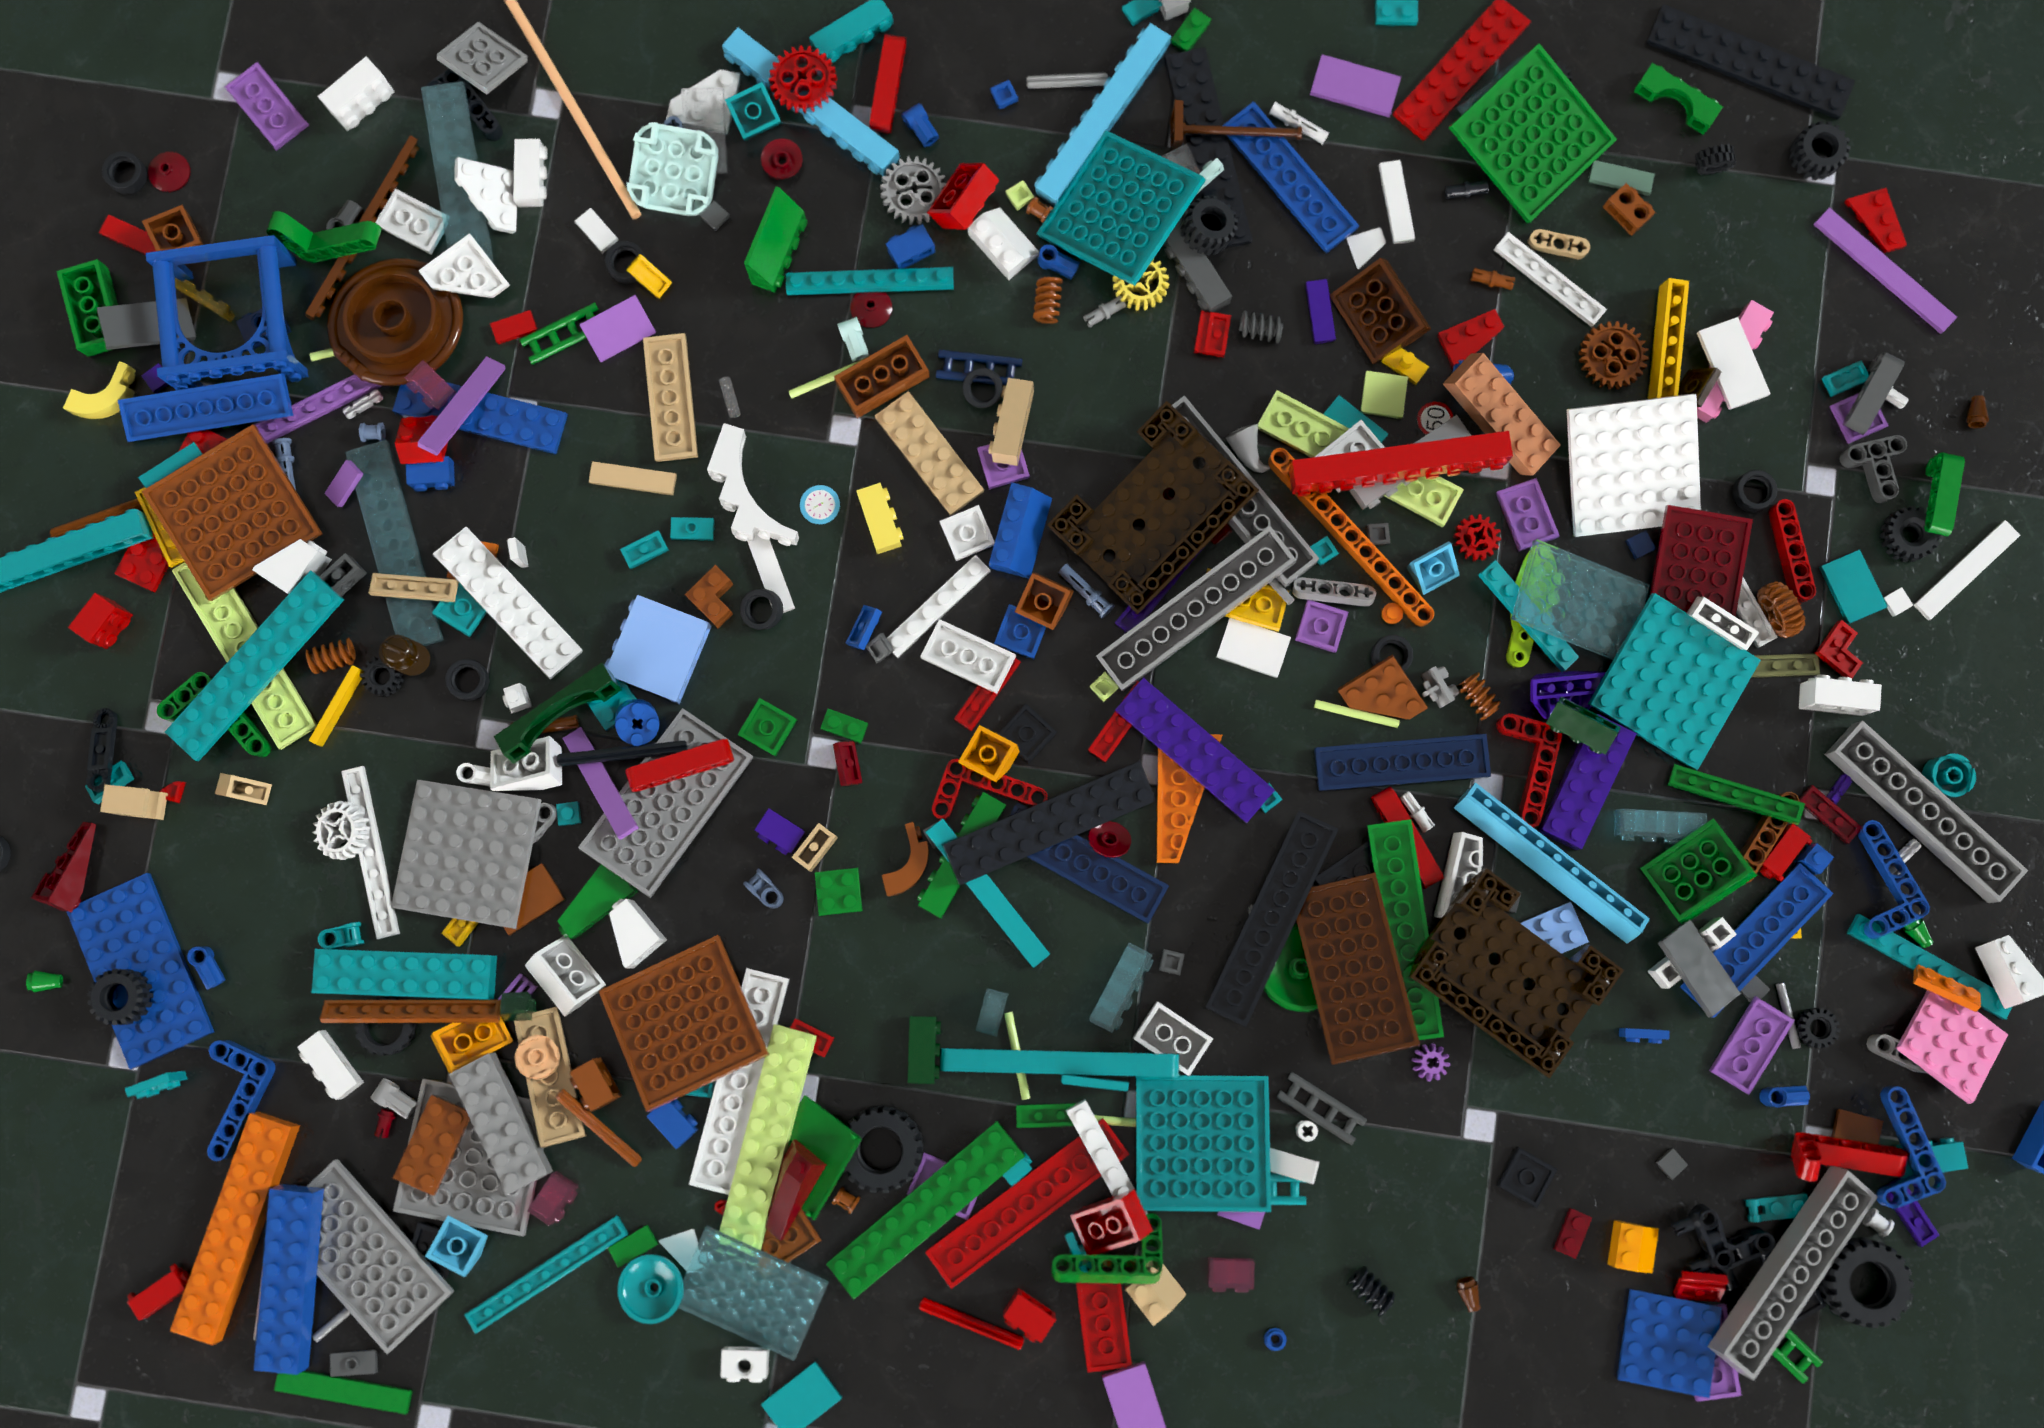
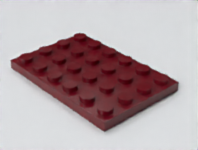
M1666 505L1650 596L1656 593L1686 613L1697 597H1705L1736 617L1753 519Z

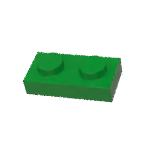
M1194 8L1172 37L1170 43L1183 52L1191 50L1211 23V19Z
M827 709L820 729L861 744L868 723Z

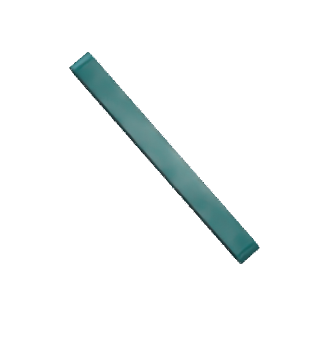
M941 1048L940 1071L1179 1077V1054Z

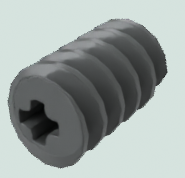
M1243 311L1238 334L1242 331L1243 338H1246L1247 334L1251 333V339H1254L1259 334L1260 341L1266 335L1268 342H1271L1272 338L1275 337L1276 343L1279 344L1284 320L1281 323L1280 317L1277 316L1273 322L1272 315H1268L1266 320H1264L1262 313L1256 319L1255 312H1252L1248 317L1247 311Z

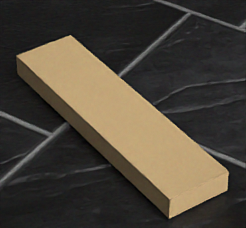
M592 461L589 483L673 496L677 475L676 473Z
M373 573L368 593L371 596L455 602L459 582L454 579Z

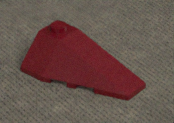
M83 822L67 844L68 851L56 858L54 861L56 867L51 874L46 872L34 891L32 899L71 913L78 907L83 893L96 824L90 822Z
M793 1139L783 1157L765 1226L780 1241L784 1239L826 1167L823 1161L796 1139Z

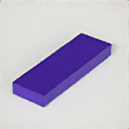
M1327 279L1307 281L1305 286L1314 344L1334 342L1336 336Z
M1898 1177L1890 1183L1901 1180L1902 1178ZM1907 1187V1192H1908L1909 1195H1911L1912 1192H1911L1910 1189ZM1891 1191L1886 1195L1889 1202L1893 1200ZM1918 1201L1894 1208L1919 1247H1923L1939 1236V1233Z

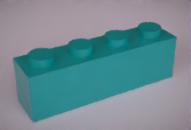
M869 0L809 37L811 47L814 51L818 48L820 55L826 53V60L831 59L832 63L838 60L839 56L852 52L859 44L870 41L877 33L887 31L893 24L892 14L883 0Z

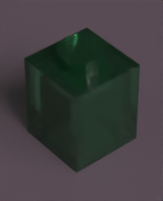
M529 992L502 993L500 1014L505 1021L532 1020V1013L536 1011V1001Z

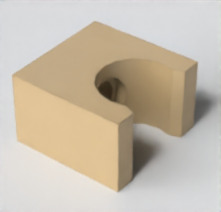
M105 785L100 812L164 820L167 802L165 798L168 796V793L154 792L143 788Z

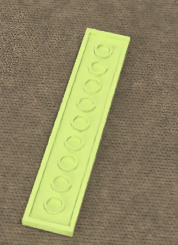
M1276 390L1258 423L1260 431L1311 458L1318 455L1349 430L1346 426ZM1426 476L1417 477L1418 480L1412 481L1406 486L1401 484L1397 487L1398 491L1390 497L1385 495L1386 498L1444 527L1464 489L1440 476L1434 479H1426Z
M184 562L174 568L172 572L224 659L228 662L259 627L235 588L215 600L209 601ZM284 668L251 703L278 749L282 750L313 731L317 726Z
M778 1024L773 1025L767 1048L770 1055L764 1059L717 1238L719 1243L755 1254L761 1252L772 1198L782 1160L789 1145L817 1035Z

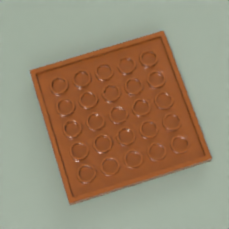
M254 424L142 491L209 601L215 600L258 574L252 570L254 566L301 539L308 543L309 540L312 541L322 535L321 530Z
M719 935L599 991L647 1112L770 1055Z

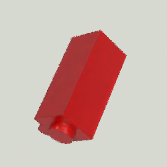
M1787 824L1760 867L1761 870L1759 872L1766 878H1775L1782 882L1785 879L1782 876L1804 845L1812 843L1811 836L1795 824Z
M174 1263L170 1266L171 1272L137 1296L134 1292L128 1294L129 1301L127 1303L137 1319L140 1321L148 1318L182 1295L190 1277L189 1273Z

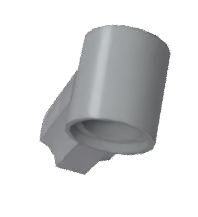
M383 1078L370 1098L377 1104L388 1107L403 1118L408 1119L416 1110L417 1101L400 1091V1087L397 1084Z

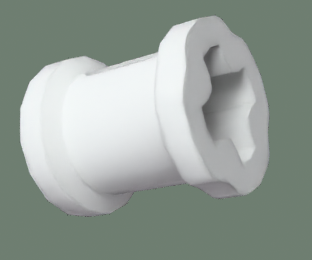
M1308 1120L1298 1122L1295 1127L1296 1135L1304 1141H1312L1318 1134L1316 1125ZM1303 1126H1310V1135H1302L1304 1133Z
M1875 1208L1867 1212L1862 1222L1865 1226L1875 1229L1882 1238L1888 1236L1894 1227V1221L1882 1217Z

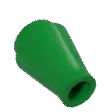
M1923 918L1903 928L1921 948H1927L1933 944Z
M34 971L33 973H28L26 978L27 990H32L33 992L61 988L63 986L62 974Z

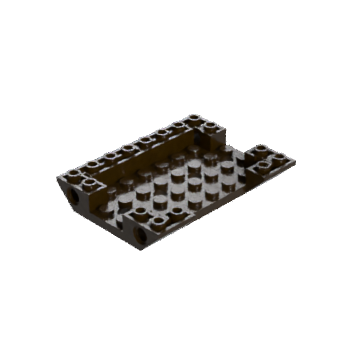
M1168 401L1137 431L1153 450L1107 498L1093 510L1076 494L1047 524L1137 614L1170 583L1259 491L1249 479L1218 452ZM1198 457L1205 460V466L1202 469H1196L1193 466L1194 460ZM1168 488L1175 491V497L1172 500L1164 499L1163 493ZM1138 519L1145 521V528L1141 531H1136L1133 526L1134 522ZM1107 550L1115 552V559L1111 562H1107L1104 559V553Z
M1484 868L1463 886L1417 952L1409 977L1550 1079L1574 1044L1569 1039L1592 1004L1601 1005L1624 970L1589 944L1571 958H1566L1504 912L1510 911L1521 893L1489 869ZM1458 927H1462L1464 930V934L1460 939H1456L1454 936V931ZM1496 952L1498 960L1495 964H1490L1488 960L1489 955ZM1530 977L1532 986L1529 989H1524L1523 981ZM1560 1003H1565L1566 1011L1563 1014H1558L1557 1006Z

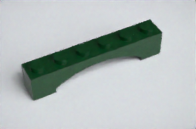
M600 663L551 698L539 704L532 711L520 717L510 726L504 728L494 738L502 754L515 764L531 753L530 748L535 740L558 717L587 702L595 700L605 702L620 692L621 688L611 671L603 663Z

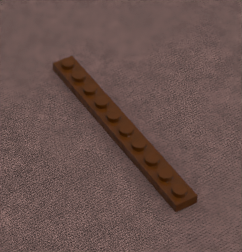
M410 135L359 222H376L378 219L375 217L379 210L382 211L388 202L386 199L389 192L393 193L399 184L396 181L400 174L404 176L409 167L406 164L410 157L414 158L419 150L417 146L418 139ZM357 253L338 257L307 309L306 317L313 321L316 316L321 317L326 308L323 306L326 299L331 300L336 291L333 288L337 280L339 282L343 280L347 272L344 268L347 263H353Z

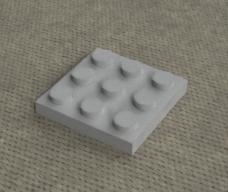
M477 22L437 54V60L479 90L488 94L527 62V55L480 22Z

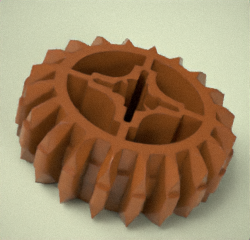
M1775 581L1758 590L1757 602L1775 634H1778L1779 637L1788 638L1800 633L1804 629V611L1801 609V604L1798 602L1797 597L1794 596L1793 591L1789 590L1787 585Z

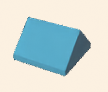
M1449 541L1413 560L1406 567L1422 595L1460 576L1452 544Z
M448 1215L425 1257L466 1277L481 1257L488 1235Z

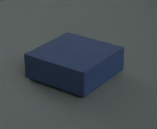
M1647 531L1625 541L1635 560L1656 549Z

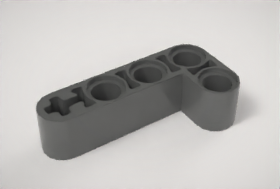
M1887 352L1880 353L1873 359L1868 368V371L1871 373L1843 422L1844 426L1862 435L1867 432L1899 376L1905 361Z

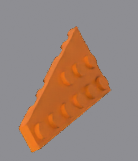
M1210 734L1218 742L1221 741L1223 736L1217 734ZM1159 748L1157 759V863L1178 864L1204 787Z

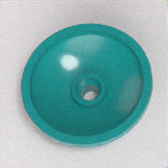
M654 1254L640 1256L632 1260L620 1275L618 1282L620 1304L632 1319L640 1323L655 1324L668 1319L676 1312L682 1301L684 1291L682 1276L677 1267L663 1256ZM654 1283L658 1285V1291L653 1289Z

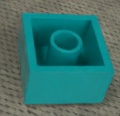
M763 82L725 99L744 141L782 123Z

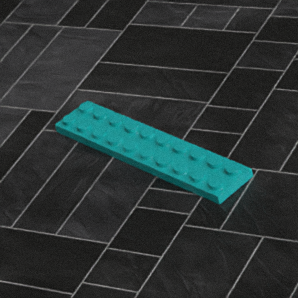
M310 570L167 728L165 733L195 761H200L340 606L344 599L315 572Z

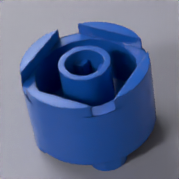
M627 700L618 707L615 714L614 723L617 734L628 744L634 746L646 744L656 736L660 725L657 712L645 700ZM634 718L636 720L641 719V724L639 726L637 724L633 726L632 720Z

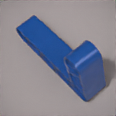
M1874 820L1866 822L1861 827L1858 837L1899 905L1875 916L1865 923V935L1870 939H1879L1920 920L1929 913L1930 906L1883 826ZM1866 828L1873 829L1875 836L1868 835ZM1877 848H1884L1886 856L1879 854ZM1889 866L1895 867L1898 875L1891 874ZM1901 885L1909 889V895L1901 891ZM1912 905H1917L1921 913H1914ZM1892 914H1897L1900 917V924L1893 921ZM1872 923H1877L1881 927L1880 933L1873 930Z
M230 1040L215 1041L209 1047V1055L212 1059L244 1074L208 1146L207 1155L213 1161H221L233 1156L248 1116L256 1111L276 1069L271 1059ZM221 1045H224L226 1048V1052L223 1056L220 1054L219 1050ZM241 1054H243L246 1059L243 1065H241L239 1062V1057ZM261 1063L265 1066V1072L263 1074H261L258 1069ZM251 1083L255 1087L253 1095L248 1090ZM240 1104L244 1105L245 1112L243 1115H241L238 1111ZM230 1124L235 1128L233 1135L228 1132ZM220 1145L224 1147V1154L222 1156L218 1152Z
M1886 1086L1882 1089L1880 1098L1902 1149L1909 1153L1908 1163L1914 1175L1880 1187L1876 1192V1196H1878L1876 1200L1882 1206L1899 1208L1942 1191L1945 1188L1946 1181L1908 1093L1902 1087ZM1893 1091H1896L1898 1095L1895 1102L1890 1097ZM1902 1112H1905L1907 1115V1120L1904 1123L1900 1120ZM1912 1133L1916 1136L1914 1144H1911L1909 1141V1136ZM1923 1154L1925 1156V1163L1921 1166L1918 1160L1920 1155ZM1930 1176H1933L1935 1179V1183L1932 1187H1930L1928 1184V1179ZM1909 1184L1914 1186V1192L1911 1195L1907 1192ZM1891 1191L1893 1200L1888 1203L1886 1195Z

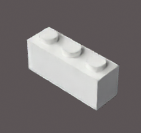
M515 139L513 199L518 207H543V199H546L547 196L546 187L544 186V179H547V170L544 166V159H547V148L543 146L540 139Z
M1697 597L1687 611L1690 617L1741 650H1748L1759 633L1705 597Z
M326 1030L316 1032L297 1047L300 1051L301 1059L305 1063L310 1064L313 1068V1075L317 1080L324 1083L326 1086L325 1091L332 1099H343L364 1083Z

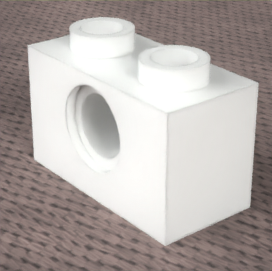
M725 1346L722 1349L721 1378H727L726 1381L738 1382L740 1378H749V1382H762V1379L767 1378L769 1347ZM740 1360H748L751 1368L743 1370L740 1367Z

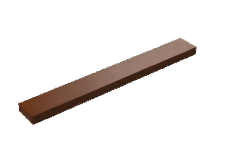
M324 1000L320 1020L322 1023H499L502 1001Z

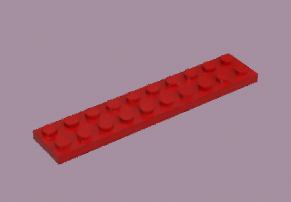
M1104 1118L1099 1120L1098 1124L1119 1162L1130 1154ZM1081 1137L1075 1138L925 1251L951 1289L1102 1176Z

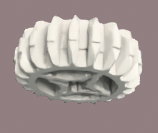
M343 801L327 804V807L322 808V814L316 815L318 822L313 823L316 826V830L312 833L317 835L314 842L320 843L317 849L323 850V855L340 860L353 858L356 854L362 852L361 847L367 846L364 840L370 838L366 833L371 829L369 826H366L369 819L363 818L366 812L360 810V806ZM340 814H343L341 818H338V820L335 821V819H336ZM348 840V842L343 847H340L342 843Z

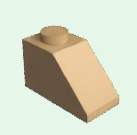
M220 773L215 794L267 805L272 784Z

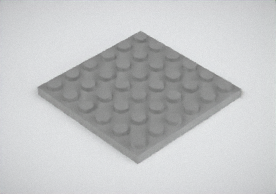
M417 780L391 908L516 929L541 799Z
M427 1078L422 1079L408 1144L431 1095H436L465 1108L453 1083ZM517 1096L539 1141L530 1098ZM470 1119L436 1195L432 1196L400 1181L393 1211L445 1221L449 1215L468 1226L525 1236L537 1180L507 1195Z

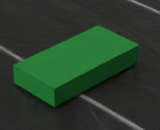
M646 1225L610 1246L608 1250L619 1268L658 1245V1242L649 1226Z

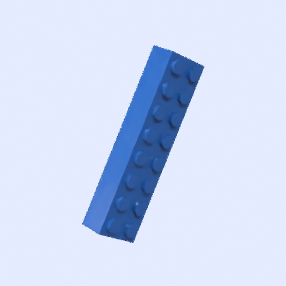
M280 1184L269 1189L254 1370L298 1375L309 1368L324 1188Z

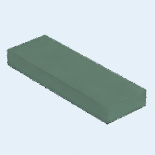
M1595 160L1591 165L1588 182L1620 189L1627 183L1635 188L1639 194L1649 196L1655 174Z

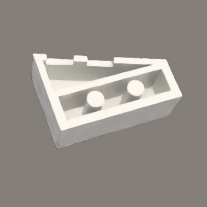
M2009 935L1975 947L2004 1009L2044 995V978Z

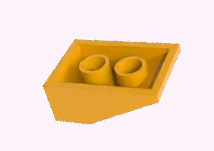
M501 1016L499 1023H451L431 1034V1038L449 1074L488 1053H493L514 1042Z

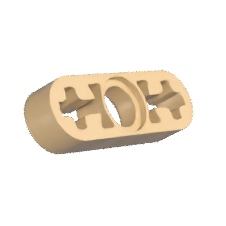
M1542 229L1533 231L1528 239L1529 247L1535 251L1573 259L1584 258L1590 250V244L1584 238ZM1537 236H1540L1542 241L1540 244H1537L1535 239ZM1554 240H1562L1564 248L1557 249L1554 246ZM1578 244L1581 245V249H1584L1581 253L1578 252V248H1575Z

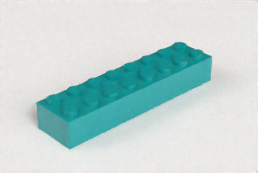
M315 949L312 993L493 1000L495 996L497 956Z

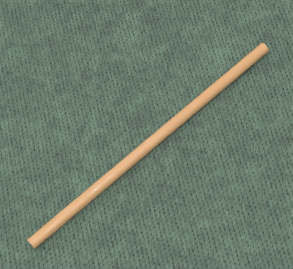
M504 0L632 219L640 217V210L632 200L626 186L516 0Z

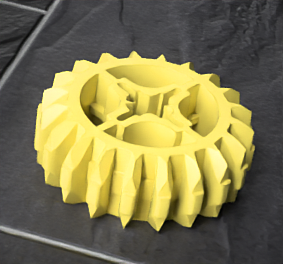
M1153 259L1146 269L1149 272H1144L1136 286L1130 283L1125 286L1124 280L1113 276V281L1115 282L1113 289L1118 290L1116 297H1122L1120 302L1128 301V308L1136 305L1135 310H1139L1140 306H1143V309L1146 311L1148 304L1154 308L1156 305L1155 301L1161 303V296H1166L1167 291L1165 289L1169 288V283L1166 282L1169 280V275L1164 274L1166 268H1160L1161 262L1157 261L1154 263ZM1157 279L1158 286L1154 292L1150 293L1149 285L1153 280ZM1138 292V293H1140L1142 296L1134 295V294H1132V293Z

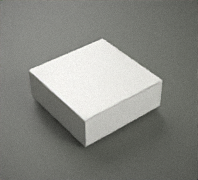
M1902 587L1884 597L1888 606L1887 609L1892 617L1913 606Z

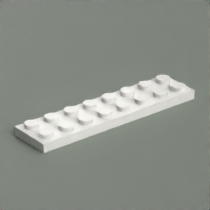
M467 526L433 553L435 558L550 680L583 652L576 642Z

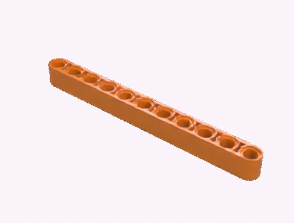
M1276 448L1269 457L1268 465L1291 490L1288 469L1292 460L1295 459L1287 450ZM1281 456L1284 463H1276L1274 457ZM1314 491L1311 495L1298 497V494H1294L1389 598L1401 606L1403 613L1413 624L1423 627L1434 618L1433 608L1327 493L1320 494L1319 491ZM1323 502L1327 509H1318L1317 503ZM1331 518H1338L1341 521V525H1333ZM1346 533H1352L1355 536V541H1348L1345 536ZM1360 549H1367L1370 556L1363 557L1360 554ZM1375 564L1382 565L1384 572L1378 573L1374 568ZM1389 580L1397 581L1398 588L1390 587ZM1405 595L1410 596L1413 599V604H1406L1403 597ZM1418 611H1424L1427 614V620H1421L1418 616Z

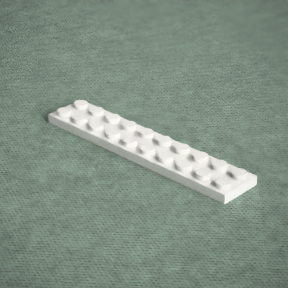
M746 968L741 988L764 1043L768 1048L773 1025L778 1024L790 979ZM765 1057L717 1079L689 1185L729 1195Z

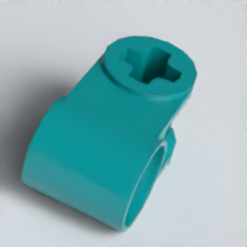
M361 922L344 924L340 927L323 930L318 936L319 945L325 949H339L364 944V940H361L359 928ZM329 934H333L335 937L332 945L327 943Z

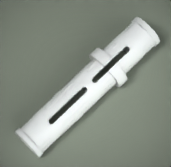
M1277 102L1274 103L1269 112L1270 115L1285 122L1284 125L1286 126L1290 125L1295 129L1302 127V133L1320 142L1322 145L1329 135V132L1297 115L1296 111H1290Z

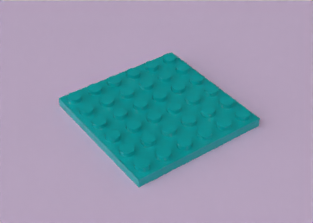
M1105 130L1036 234L1049 243L1136 286L1206 180L1200 174Z
M1653 593L1646 602L1588 705L1625 728L1637 733L1636 735L1689 768L1698 770L1761 660L1746 650L1739 649L1690 617L1683 610Z
M1136 1076V1194L1144 1211L1271 1212L1268 1076Z

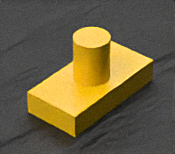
M1402 348L1384 357L1382 363L1401 376H1407L1408 381L1414 385H1417L1429 368V366L1418 360L1413 353L1407 352Z

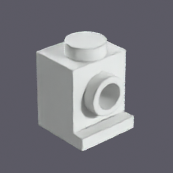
M521 683L503 689L505 694L502 696L504 704L507 708L509 707L512 714L532 707L527 689Z

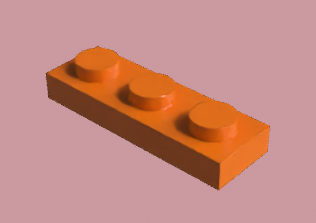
M1919 964L1914 969V984L1974 1012H1977L1981 1007V993L1974 988L1960 984L1950 977H1945L1936 973L1931 968H1926Z

